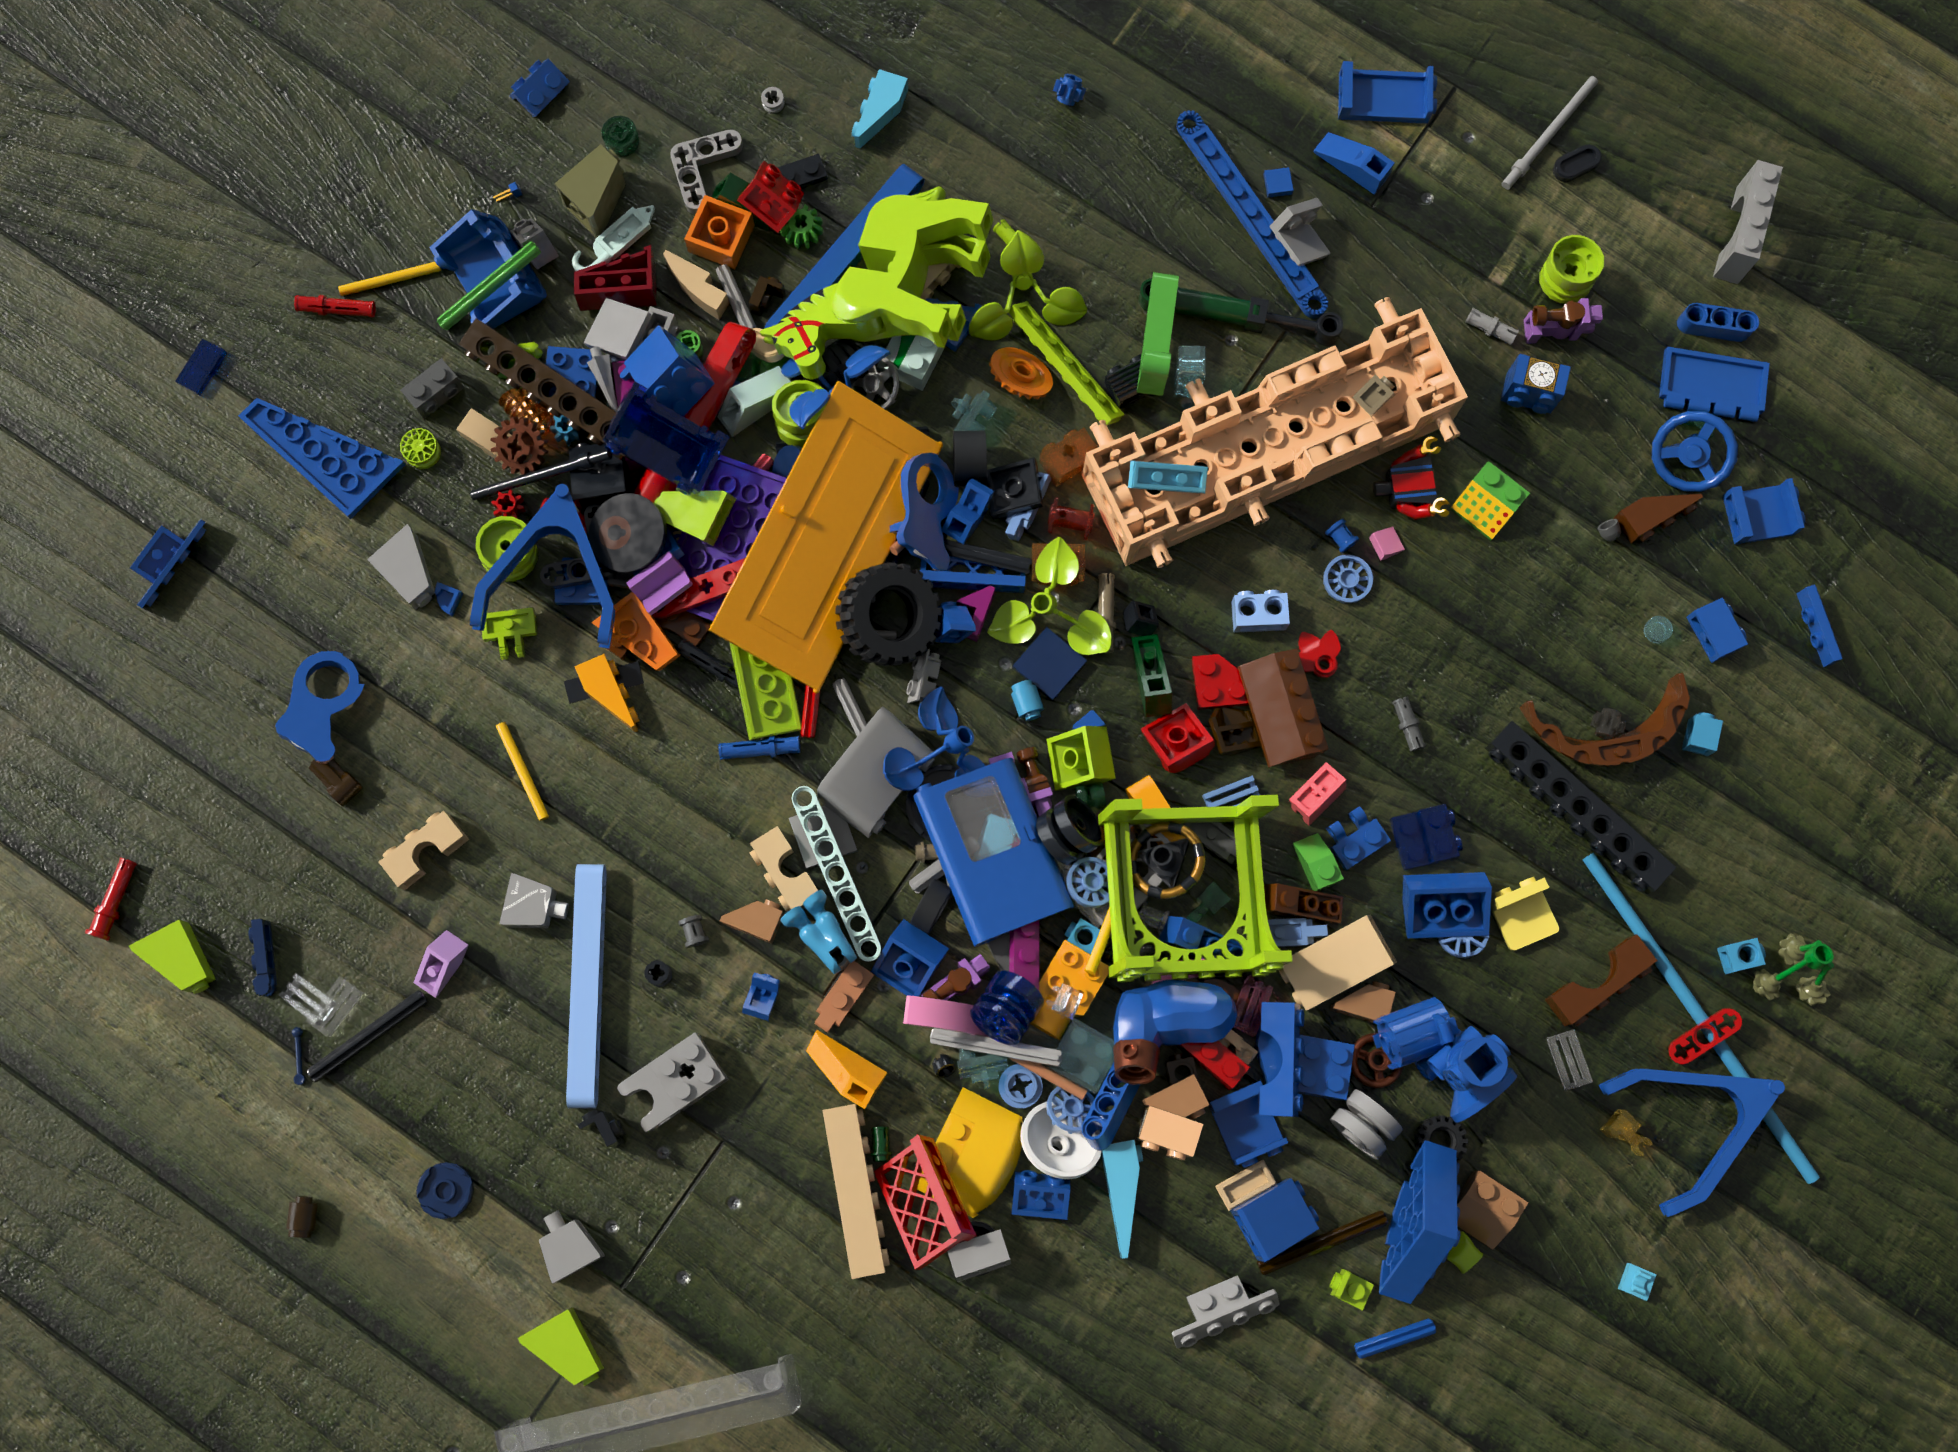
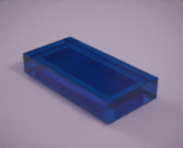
M202 339L175 382L200 396L227 352Z

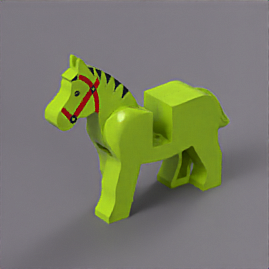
M940 186L912 196L893 195L880 200L872 207L868 214L858 245L868 269L849 267L838 283L810 295L791 309L778 324L762 329L760 334L764 336V342L773 344L779 355L783 354L786 357L792 358L803 377L816 379L821 377L826 370L822 355L825 351V342L828 339H853L855 341L867 342L895 336L917 335L928 338L937 347L942 348L945 347L948 339L959 341L966 322L961 304H932L920 297L925 286L929 265L955 264L967 269L975 277L983 278L991 257L986 244V238L994 220L989 203L954 198L945 199L946 192ZM964 234H970L975 236L976 238L966 236Z

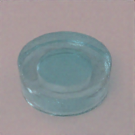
M1654 616L1644 626L1646 638L1653 643H1663L1670 638L1673 632L1672 623L1664 616Z

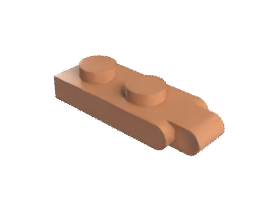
M855 961L849 963L816 1010L820 1015L814 1024L827 1033L834 1024L839 1027L875 975Z

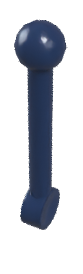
M295 1027L292 1030V1035L295 1037L297 1070L294 1083L297 1085H302L306 1082V1076L302 1074L300 1037L303 1034V1030L300 1027Z

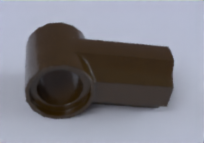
M314 759L309 766V769L327 787L326 791L342 807L363 789L361 784L350 773L345 772L334 759L327 764H320Z

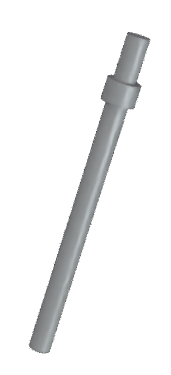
M1594 76L1589 77L1524 157L1515 162L1511 167L1512 171L1501 183L1505 189L1509 190L1519 177H1523L1530 169L1529 165L1597 85V78Z

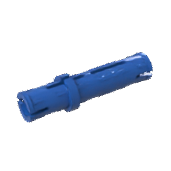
M771 736L769 739L719 743L718 745L720 760L768 755L772 758L780 754L801 752L799 736L789 738H775V736Z

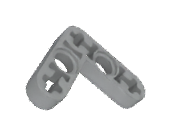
M725 130L678 143L671 149V160L685 207L690 213L696 214L704 195H706L697 166L739 154L742 151L743 143L737 131ZM732 139L734 146L730 147L727 140ZM716 142H720L722 150L718 151ZM704 145H711L714 149L711 154L704 155L700 153V148ZM684 152L688 166L683 167L679 153ZM686 174H694L696 180L693 183L686 184L682 181ZM696 191L699 205H694L691 192Z

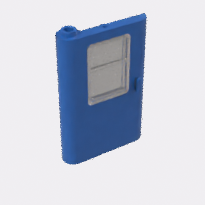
M1013 758L1000 760L933 786L931 783H927L916 788L917 793L913 795L974 947L984 945L999 938L1002 934L1075 907L1055 858L1043 845L1036 828L1037 815Z

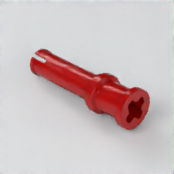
M119 858V863L101 906L97 905L94 912L96 914L90 928L85 930V934L106 941L110 940L109 933L114 921L120 916L117 910L135 866H137L136 862Z

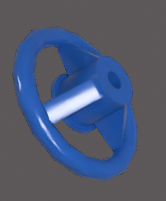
M1687 411L1671 417L1659 428L1652 442L1651 459L1657 474L1668 485L1685 492H1702L1717 487L1730 476L1737 462L1738 443L1733 430L1720 417L1705 411ZM1689 421L1705 422L1698 434L1688 436L1682 443L1663 447L1667 435L1678 425ZM1715 428L1723 435L1727 445L1726 460L1721 470L1715 473L1709 459L1711 448L1708 440ZM1679 457L1685 466L1691 468L1698 467L1705 480L1701 482H1686L1675 477L1666 468L1663 458Z

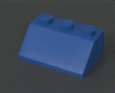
M1485 872L1403 875L1402 900L1407 939L1489 936L1492 886Z

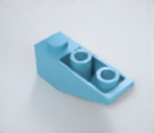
M880 69L876 78L872 77L868 88L870 93L868 100L864 99L860 108L862 116L859 122L856 121L852 129L855 147L861 148L900 113L908 92V78Z

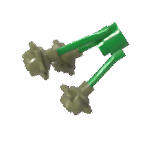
M1789 934L1786 939L1779 942L1781 946L1779 955L1784 958L1787 965L1793 964L1794 966L1780 974H1770L1765 969L1755 971L1753 989L1761 997H1766L1771 1001L1774 998L1780 997L1779 989L1781 988L1780 983H1782V979L1805 966L1815 970L1822 969L1818 977L1800 978V983L1795 988L1799 992L1800 1000L1806 1001L1809 1005L1825 1004L1826 998H1829L1831 994L1826 988V982L1823 980L1828 971L1834 968L1832 963L1834 954L1831 948L1820 940L1812 944H1806L1803 936L1799 935L1796 937L1794 934Z

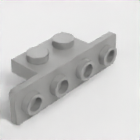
M1237 1275L1186 1297L1196 1322L1172 1332L1176 1348L1193 1346L1199 1339L1207 1336H1216L1223 1332L1225 1328L1232 1325H1242L1251 1317L1272 1312L1279 1306L1276 1290L1272 1289L1249 1299Z

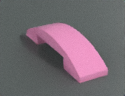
M907 996L903 1024L994 1038L997 1011L970 1004Z

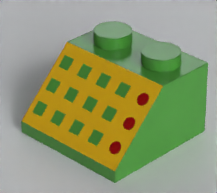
M1488 461L1450 509L1489 540H1492L1530 492Z

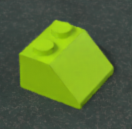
M1083 726L1046 739L1055 791L1093 786L1116 779L1107 727Z

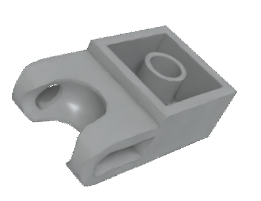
M695 1032L622 1081L617 1089L623 1096H631L642 1090H647L652 1095L654 1100L653 1109L641 1120L643 1130L651 1132L729 1079L701 1036ZM686 1066H694L695 1070L692 1072L694 1074L692 1078L683 1076Z

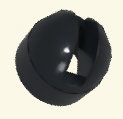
M940 1054V1058H934L932 1065L938 1078H946L956 1071V1065L949 1055Z

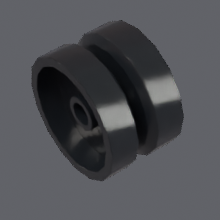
M1074 795L1066 796L1054 808H1050L1037 818L1036 828L1043 845L1054 858L1065 865H1073L1076 861L1082 859L1086 853H1091L1104 842V831L1102 826H1099L1096 814L1082 799Z

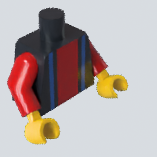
M1428 437L1424 440L1423 446L1419 445L1405 452L1392 462L1391 467L1386 472V480L1373 483L1374 496H1389L1391 509H1397L1399 513L1414 520L1432 517L1435 513L1441 517L1448 516L1449 511L1447 509L1440 510L1442 505H1448L1449 502L1444 498L1437 499L1431 456H1427L1428 452L1431 454H1438L1441 447L1439 446L1430 449V444L1438 439Z

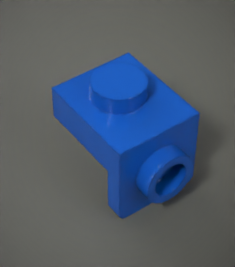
M754 973L742 1013L768 1021L779 993L780 980L775 979L769 974Z

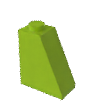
M663 491L654 504L664 515L666 524L714 546L736 498L725 491Z
M177 920L129 945L132 952L182 991L193 992V994L200 993L209 987L208 984L216 980L189 922Z
M574 1308L562 1312L518 1338L520 1344L573 1385L582 1381L583 1385L586 1386L600 1378L597 1372L604 1369Z

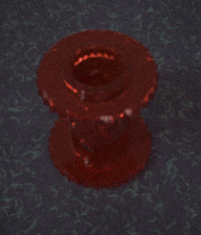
M1055 497L1054 503L1051 504L1047 524L1049 525L1048 532L1052 533L1053 526L1085 532L1084 540H1087L1089 533L1092 531L1095 512H1093L1094 504H1091L1090 511L1059 506V497Z

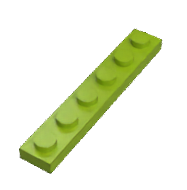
M1027 301L1014 304L1010 308L1008 313L1013 318L1014 323L1023 329L1029 336L1030 342L1041 350L1046 356L1048 363L1059 371L1063 380L1077 392L1079 399L1087 404L1095 413L1098 421L1105 420L1106 425L1118 422L1125 415Z

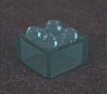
M1073 1018L1057 1047L1063 1053L1061 1065L1058 1067L1047 1065V1068L1095 1095L1114 1061V1040Z

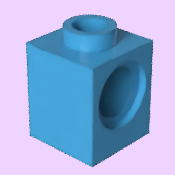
M1703 712L1688 719L1682 750L1705 756L1715 753L1718 748L1723 721L1714 719V715Z
M1080 918L1077 924L1073 921L1071 922L1064 935L1068 937V942L1091 955L1100 929ZM1081 931L1089 932L1092 936V942L1088 945L1079 943L1077 934Z
M1758 938L1717 948L1725 974L1765 965V950L1763 945L1759 943ZM1741 949L1745 950L1748 954L1747 962L1742 961L1739 956Z

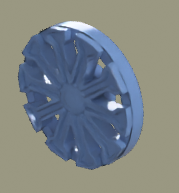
M1085 857L1076 861L1069 869L1066 877V886L1071 898L1077 901L1078 904L1084 907L1098 908L1109 902V893L1103 889H1108V882L1104 881V879L1108 878L1107 863L1099 858ZM1090 863H1094V870H1091ZM1079 865H1082L1084 867L1085 872H1083L1079 868ZM1103 867L1105 872L1100 874L1099 870ZM1075 873L1080 878L1073 877L1072 874ZM1072 884H1078L1080 886H1078L1077 888H1073ZM1085 890V892H1084V894H1083V896H1082V898H1081V897L1078 895V893H1080V892H1082V891ZM1090 894L1093 902L1088 901V897ZM1098 894L1103 898L1102 901L1099 900Z

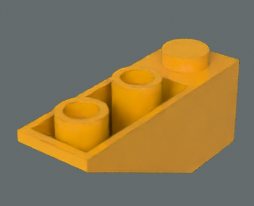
M602 654L574 666L585 692L634 732L639 731L636 723L640 721L634 707H628L625 700L629 698L624 683L618 684L615 675L619 674L614 660L609 661L605 654Z
M816 1030L806 1050L838 1092L863 1109L868 1106L887 1074L883 1069L819 1030Z

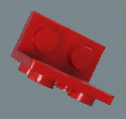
M763 161L754 179L742 192L737 201L779 233L797 211L804 193L795 181L786 179L775 165Z

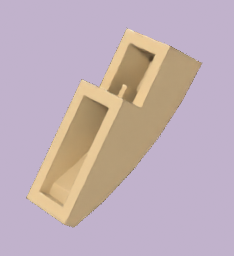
M665 250L663 255L666 264L681 289L704 311L720 320L730 304L727 293L712 286L713 282L709 272Z
M471 408L456 430L461 437L481 448L487 455L494 459L498 456L497 452H491V448L496 447V443L490 441V439L498 436L494 429L499 426ZM527 455L523 463L529 461L533 455Z

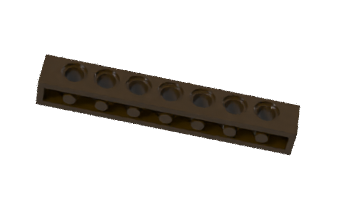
M475 318L460 341L459 345L466 349L464 353L466 356L477 363L480 359L486 362L485 368L496 376L502 373L508 377L505 381L517 390L520 387L527 390L528 392L525 396L537 404H540L542 400L548 405L547 411L558 418L561 415L569 419L567 422L569 426L578 432H581L582 429L589 432L590 434L587 438L599 446L605 443L611 447L612 455L621 461L624 457L633 461L649 437V434L477 318ZM494 345L493 353L488 355V349ZM515 358L514 366L508 369V363ZM535 372L536 377L534 381L529 383V376ZM556 386V393L549 397V390ZM577 400L576 408L570 411V403ZM597 414V422L590 425V418ZM618 428V436L615 439H611L612 430Z

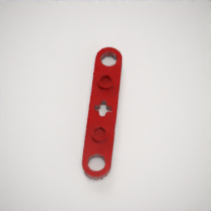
M745 558L691 578L692 586L666 604L661 612L654 613L653 617L658 619L667 618L725 597ZM707 581L713 584L709 594L702 589L706 587L705 582Z

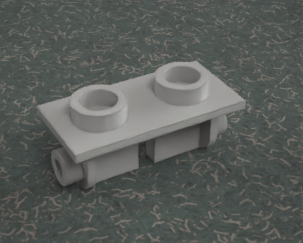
M930 649L923 656H917L916 660L912 662L913 678L907 686V695H909L907 703L909 704L919 701L920 705L924 697L936 688V683L929 682L928 677L938 679L941 660L939 659V654L929 653Z

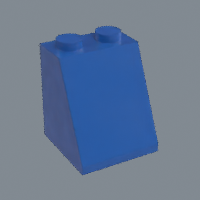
M1287 1178L1230 1210L1258 1261L1266 1262L1319 1229L1316 1223L1319 1221V1217L1312 1206L1307 1207L1302 1197L1306 1194L1298 1180L1294 1182L1292 1178Z

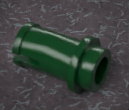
M889 1127L871 1128L873 1153H870V1155L873 1157V1162L889 1161L892 1152L889 1151Z

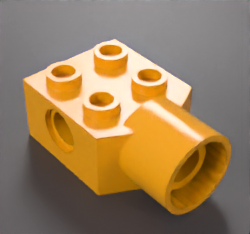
M1064 940L1039 982L1040 998L1026 1021L1045 1034L1060 1040L1072 1018H1082L1109 974V966L1100 961L1095 975L1087 973L1085 968L1090 954Z

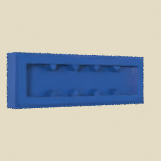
M1815 585L1808 586L1797 593L1802 608L1801 615L1811 632V643L1817 649L1823 667H1827L1840 661L1843 657L1817 587Z

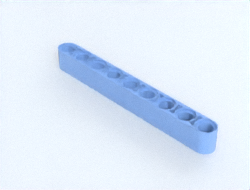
M577 864L575 872L566 1092L567 1108H597L607 877L605 864Z

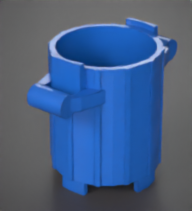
M1436 997L1384 1015L1373 1021L1377 1024L1378 1034L1373 1035L1376 1048L1382 1047L1392 1063L1388 1065V1068L1392 1070L1435 1055L1446 1045L1452 1048L1451 1042L1455 1040L1456 1034L1459 1033L1455 1018H1450L1448 1011Z

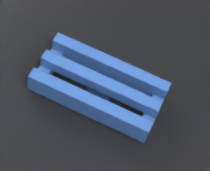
M1253 775L1203 794L1202 797L1206 807H1218L1249 794L1259 795ZM1247 784L1250 787L1246 790L1222 798L1215 802L1211 803L1210 801L1211 798L1227 793L1234 789L1240 788Z

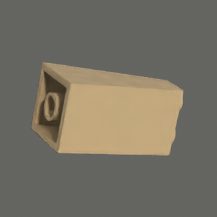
M1370 914L1292 955V962L1285 964L1284 969L1279 970L1286 984L1289 982L1292 984L1295 990L1292 993L1295 1002L1300 1004V1008L1304 1006L1307 1011L1394 965L1397 961Z

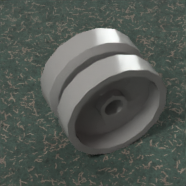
M1355 1089L1346 1100L1351 1112L1339 1108L1330 1118V1121L1354 1146L1373 1159L1378 1160L1387 1149L1382 1138L1394 1141L1403 1129L1382 1106L1363 1092Z

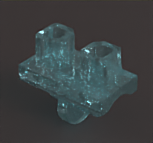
M983 390L981 394H976L970 405L969 402L972 397L968 394H965L962 400L959 398L953 399L951 404L956 410L952 416L959 419L962 413L964 414L953 431L984 430L985 427L975 421L976 416L979 414L986 420H989L997 410V407L988 399L990 396L988 392Z
M959 1049L957 1065L960 1079L971 1077L972 1084L983 1082L984 1089H990L989 1080L999 1079L998 1072L1005 1071L1008 1068L1007 1057L990 1054L976 1057L974 1051Z

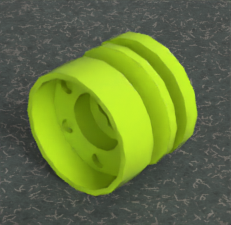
M1570 235L1561 238L1553 246L1539 273V283L1543 292L1550 299L1564 304L1572 300L1573 302H1578L1581 298H1585L1604 267V255L1601 248L1593 240L1585 236Z

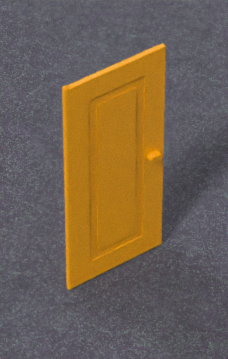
M837 381L828 402L824 405L709 631L813 689L814 693H819L844 644L840 638L844 635L843 630H837L836 622L840 621V614H835L836 606L841 605V600L838 599L841 591L846 590L845 584L850 578L856 577V573L872 566L884 564L897 533H890V526L903 521L906 513L901 491L902 469L906 462L916 455L922 453H935L939 455L943 443L933 440L842 382ZM924 465L920 467L917 473L916 483L919 493L931 471L929 467Z

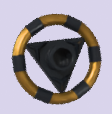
M1175 822L1153 824L1138 834L1130 846L1133 883L1141 892L1158 899L1179 897L1192 889L1202 876L1206 857L1203 844L1196 833L1183 824ZM1161 832H1171L1185 837V839L1140 850L1153 835ZM1191 843L1195 857L1193 871L1180 885L1176 886L1189 844ZM1138 855L1170 889L1151 886L1142 879L1137 863Z

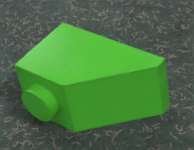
M1318 833L1293 843L1313 891H1321L1338 884L1344 879L1333 853Z

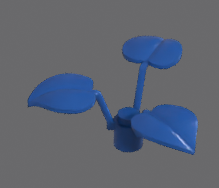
M873 345L865 346L856 351L846 361L847 369L844 371L846 386L852 389L850 378L857 377L866 372L883 358L890 355V351ZM792 358L787 360L781 368L782 374L787 378L796 377L801 374L796 362ZM823 376L818 379L826 389H816L814 392L807 391L797 397L790 406L789 413L792 420L802 429L828 402L834 388L829 385Z
M943 687L933 690L924 697L918 708V717L925 729L929 731L936 730L939 736L947 735L944 739V745L915 762L913 754L902 747L894 748L884 758L883 774L893 787L904 791L914 790L924 780L923 773L918 767L945 750L951 754L960 753L957 760V765L960 768L956 770L955 777L985 766L979 758L973 755H966L969 752L968 747L974 742L973 732L966 726H959L957 728V713L948 700ZM992 776L959 787L965 795L972 798L993 796L999 793Z

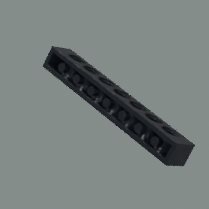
M1511 721L1485 748L1489 752V757L1497 764L1502 763L1510 770L1509 774L1514 780L1523 782L1530 788L1529 792L1534 798L1539 801L1543 800L1550 806L1549 810L1554 816L1559 819L1563 818L1570 824L1569 828L1574 834L1584 837L1590 842V847L1595 853L1600 856L1604 855L1610 860V865L1615 871L1629 877L1632 880V886L1639 892L1649 894L1656 891L1677 868L1515 722ZM1512 749H1518L1522 753V760H1516L1512 756ZM1532 767H1538L1542 771V779L1536 778L1533 775ZM1553 785H1558L1562 789V797H1558L1553 793ZM1574 803H1577L1582 807V815H1578L1574 812ZM1594 821L1601 823L1603 826L1602 834L1594 830ZM1615 840L1622 842L1624 846L1623 852L1615 849ZM1636 858H1639L1643 861V871L1636 868Z

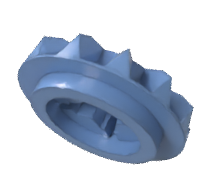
M1019 1064L1008 1067L1002 1073L999 1080V1093L1008 1105L1015 1108H1027L1037 1102L1041 1096L1043 1085L1039 1075ZM1015 1075L1022 1082L1032 1081L1025 1088V1098L1020 1091H1009V1089L1016 1085Z

